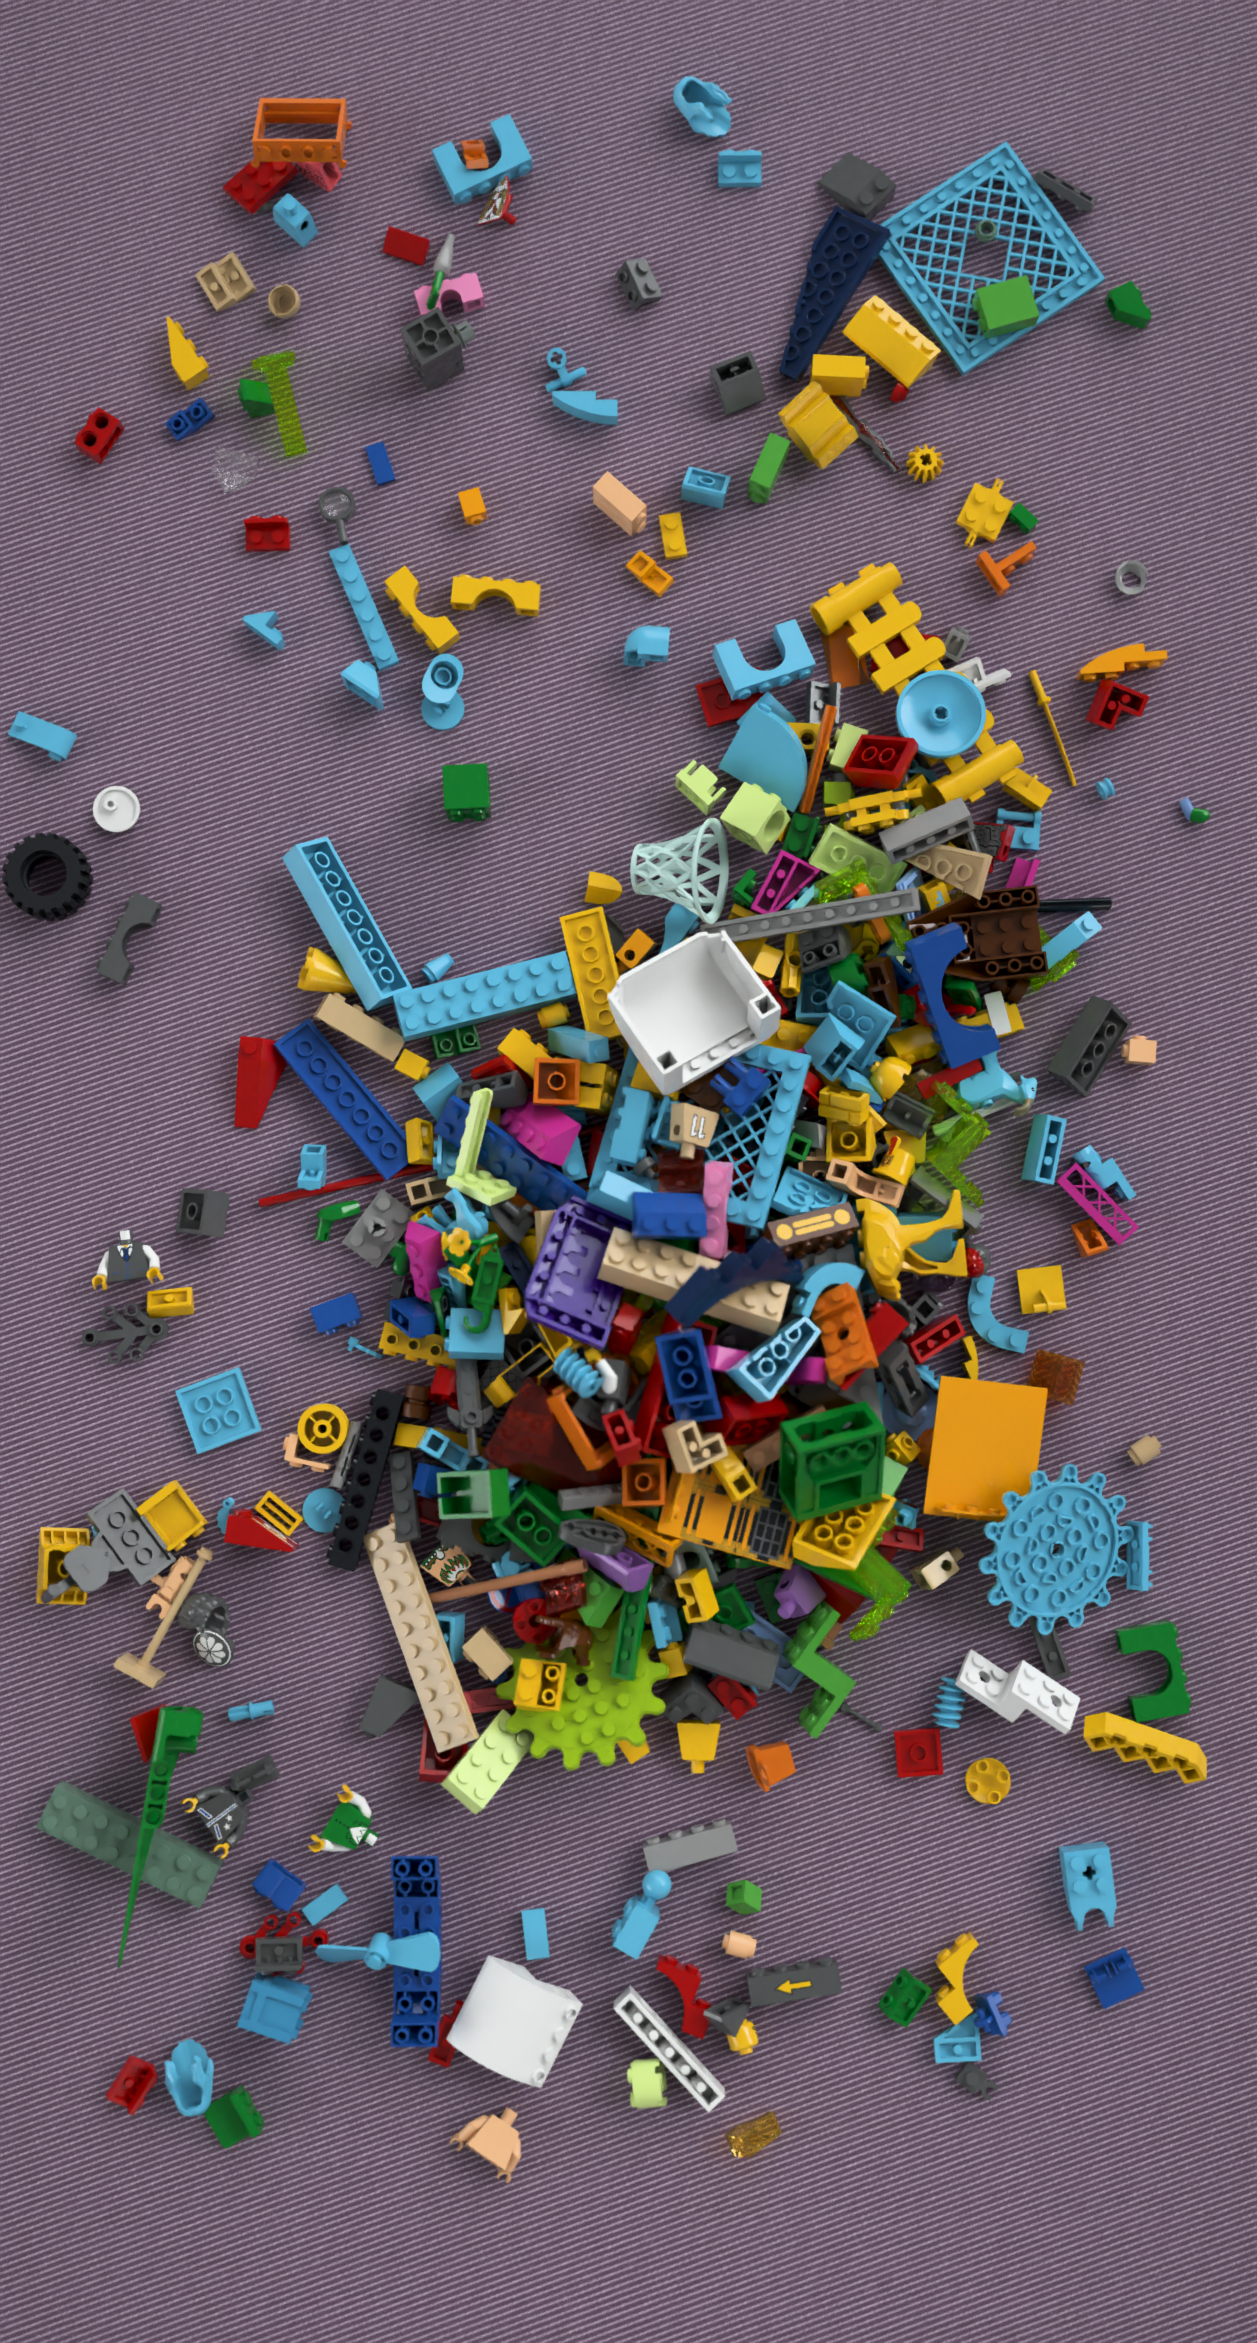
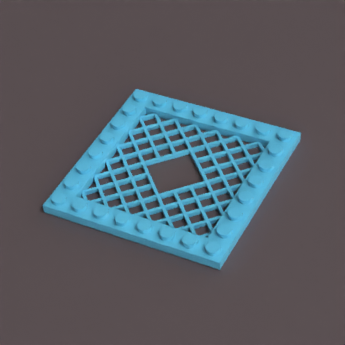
M1007 141L880 224L888 228L891 235L877 257L962 376L1102 284L1105 280L1103 274L1036 181L1033 180V177ZM993 180L1005 182L1003 191L991 189ZM989 182L988 188L981 187ZM1007 185L1009 186V188L1011 189V191H1012L1013 193H1011V192H1006V191H1007ZM975 191L987 193L986 203L974 201ZM972 193L971 200L963 199L964 197ZM990 194L1002 196L1001 205L990 204ZM1005 197L1017 199L1016 208L1004 206ZM958 203L970 205L968 214L956 212ZM1020 203L1022 204L1025 210L1019 209ZM954 205L953 212L946 210ZM972 207H983V217L971 215ZM988 208L1000 210L998 220L986 218ZM1003 211L1014 213L1013 222L1001 220ZM940 215L951 216V225L939 224ZM1017 215L1029 216L1028 225L1016 223ZM934 217H936L935 223L928 222ZM955 217L967 219L965 229L953 227ZM970 220L979 222L983 220L993 221L997 225V234L994 239L1009 242L1002 280L961 273L967 235L976 236L975 230H969ZM1032 220L1037 225V227L1031 226ZM922 226L934 228L933 238L921 236ZM1000 226L1012 228L1010 237L999 235ZM919 228L918 235L910 234ZM1015 228L1027 230L1025 240L1013 238ZM937 229L949 231L948 240L937 239ZM1030 231L1042 233L1040 242L1029 241ZM952 232L963 233V243L951 241ZM1044 237L1050 244L1044 243ZM905 238L917 240L915 249L903 247ZM920 241L932 243L930 252L918 250ZM935 243L947 245L945 255L933 253ZM1012 243L1023 244V254L1011 252ZM950 246L962 248L960 258L948 256ZM1027 246L1039 247L1038 257L1026 255ZM1042 248L1054 250L1053 259L1041 258ZM905 253L914 254L913 263H911ZM1057 254L1062 261L1056 260ZM917 255L929 257L928 265H916ZM1010 257L1021 259L1020 269L1008 267ZM932 258L944 260L943 268H932ZM1025 260L1036 262L1035 271L1023 269ZM947 261L958 262V271L946 270ZM1040 263L1051 264L1050 274L1038 272ZM1055 265L1067 267L1065 277L1053 275ZM917 270L926 271L925 281ZM929 272L941 274L940 284L928 282ZM1007 272L1018 273V277H1021L1022 274L1034 276L1033 284L1030 286L1033 296L1034 292L1044 293L1035 299L1039 312L1036 325L988 339L985 338L984 334L980 336L981 331L978 321L968 319L969 309L974 310L973 306L970 305L971 297L976 293V290H973L974 281L986 282V286H989L990 283L996 284L1006 281ZM944 275L956 277L955 287L943 285ZM1037 277L1049 279L1048 287H1036ZM959 278L971 280L970 289L959 288ZM1052 280L1062 281L1051 289ZM929 287L939 289L937 298ZM941 291H953L952 301L940 299ZM957 292L969 294L967 304L955 302ZM941 304L951 306L950 314L946 312ZM954 307L966 309L965 317H954ZM954 322L963 323L962 333ZM966 324L978 326L977 336L965 334ZM966 339H970V340H974V341H972L971 343H969Z
M758 1044L735 1057L747 1069L754 1066L757 1069L768 1071L763 1074L765 1077L771 1074L774 1076L778 1084L769 1088L761 1097L767 1096L772 1105L760 1111L757 1104H755L754 1107L758 1113L749 1119H746L744 1116V1122L735 1127H732L728 1120L734 1113L730 1111L725 1114L721 1110L720 1113L730 1130L711 1140L709 1147L719 1141L724 1151L713 1157L708 1148L696 1149L694 1156L705 1150L710 1160L699 1165L693 1157L692 1161L696 1168L686 1174L680 1164L688 1159L681 1158L677 1160L672 1152L675 1149L668 1147L656 1155L651 1147L654 1144L653 1140L647 1141L645 1149H649L653 1160L656 1161L661 1170L656 1173L657 1175L652 1180H649L647 1177L638 1178L637 1175H634L633 1169L628 1172L625 1165L614 1163L609 1157L615 1128L618 1129L622 1116L618 1115L619 1107L624 1108L626 1094L622 1093L623 1087H630L639 1061L629 1046L588 1187L590 1188L591 1184L608 1170L652 1192L702 1194L703 1198V1191L698 1189L704 1186V1181L693 1187L688 1177L699 1171L704 1179L705 1175L702 1169L705 1168V1165L710 1161H717L727 1155L731 1163H734L733 1169L735 1168L740 1177L732 1182V1187L743 1182L748 1191L736 1197L733 1190H730L733 1198L728 1197L726 1222L764 1231L809 1069L811 1055ZM776 1073L782 1074L780 1080H779L778 1076L776 1075ZM778 1089L775 1101H773L769 1093ZM689 1100V1101H687V1102H685V1103L691 1105L692 1103H694V1101H693V1100ZM772 1110L769 1122H767L763 1115ZM761 1117L766 1127L754 1132L749 1123ZM747 1125L752 1135L741 1141L735 1131ZM766 1132L763 1144H761L757 1136ZM733 1133L738 1143L727 1149L722 1139ZM755 1139L760 1148L748 1154L744 1144ZM741 1147L746 1156L734 1162L730 1152ZM670 1153L674 1163L663 1168L658 1159ZM760 1153L757 1166H755L751 1158ZM749 1160L754 1170L743 1176L737 1166ZM620 1165L622 1166L624 1172L618 1171ZM677 1166L682 1176L671 1182L666 1172ZM661 1175H664L667 1182L655 1179ZM754 1175L751 1187H749L745 1180ZM685 1179L689 1188L676 1184Z

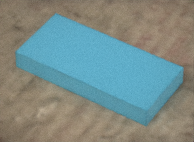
M336 1883L303 1907L302 1911L312 1926H314L348 1901V1898Z

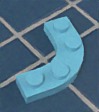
M985 1275L980 1278L972 1277L966 1307L969 1321L975 1331L984 1341L995 1347L1024 1354L1029 1332L1000 1324L993 1317L990 1302L995 1278Z

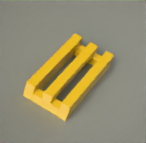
M270 1490L254 1508L288 1537L304 1520L301 1515ZM270 1497L280 1507H282L291 1516H293L296 1519V1521H292L288 1516H286L282 1511H280L267 1499ZM263 1504L287 1522L291 1528L288 1529L262 1508Z

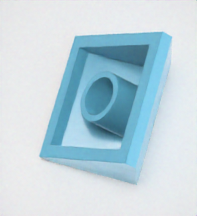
M689 466L682 483L681 499L723 509L731 476Z
M447 1062L412 1088L438 1122L449 1098L456 1095L458 1084L463 1083V1081Z

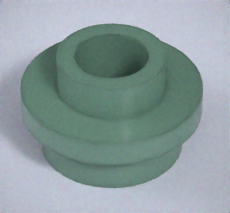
M991 220L979 222L975 229L977 239L984 243L994 240L997 234V227ZM987 230L989 234H984L982 231Z

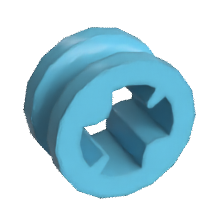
M1104 778L1103 782H1096V789L1103 800L1108 799L1109 795H1115L1114 786L1108 778Z

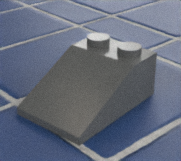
M849 152L818 181V184L845 210L869 221L894 198L896 184L880 169Z

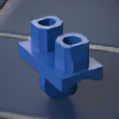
M991 1991L987 1994L978 1993L973 1996L978 2007L975 2010L978 2017L973 2021L975 2027H983L984 2031L989 2032L992 2036L999 2034L1004 2037L1008 2034L1006 2028L1012 2023V2019L1006 2011L999 2012L997 2008L1003 2001L1000 1992Z

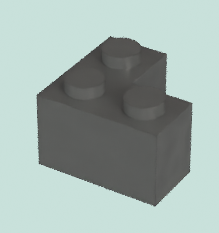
M693 1669L660 1693V1699L665 1703V1711L662 1714L675 1724L691 1712L706 1724H709L724 1713V1705L707 1686L709 1682Z

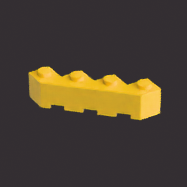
M1108 1712L1085 1716L1083 1737L1092 1752L1115 1748L1123 1763L1146 1759L1153 1773L1176 1769L1184 1784L1207 1779V1758L1197 1743Z

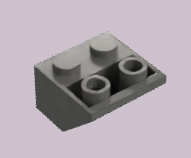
M751 351L710 367L709 378L726 416L766 400L760 372Z
M843 925L813 929L798 934L803 974L842 961L852 951L849 931Z

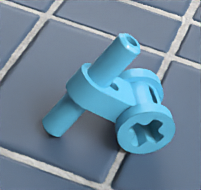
M553 348L548 352V365L553 370H557L560 378L545 385L548 393L562 386L566 388L572 385L573 381L587 375L584 367L568 374L565 368L567 358L562 349ZM555 353L563 357L558 365L556 362H551Z

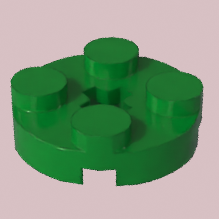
M725 1552L727 1567L749 1568V1566L756 1565V1567L770 1565Z

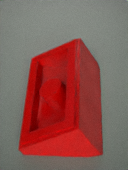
M389 226L382 252L424 266L430 249V242L427 238Z

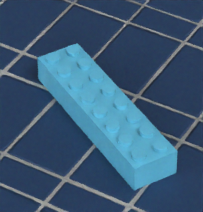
M323 837L296 844L282 859L366 1010L370 1011L393 1003V994L413 989L329 838Z
M566 951L395 993L392 1000L404 1042L545 1007L559 1001L575 999L577 990Z

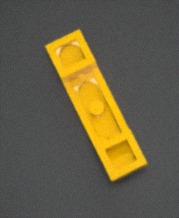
M398 1423L393 1445L418 1449L416 1446L427 1427ZM433 1428L450 1438L454 1443L468 1450L467 1435ZM477 1437V1450L479 1451V1456L483 1458L485 1447H481L482 1438Z

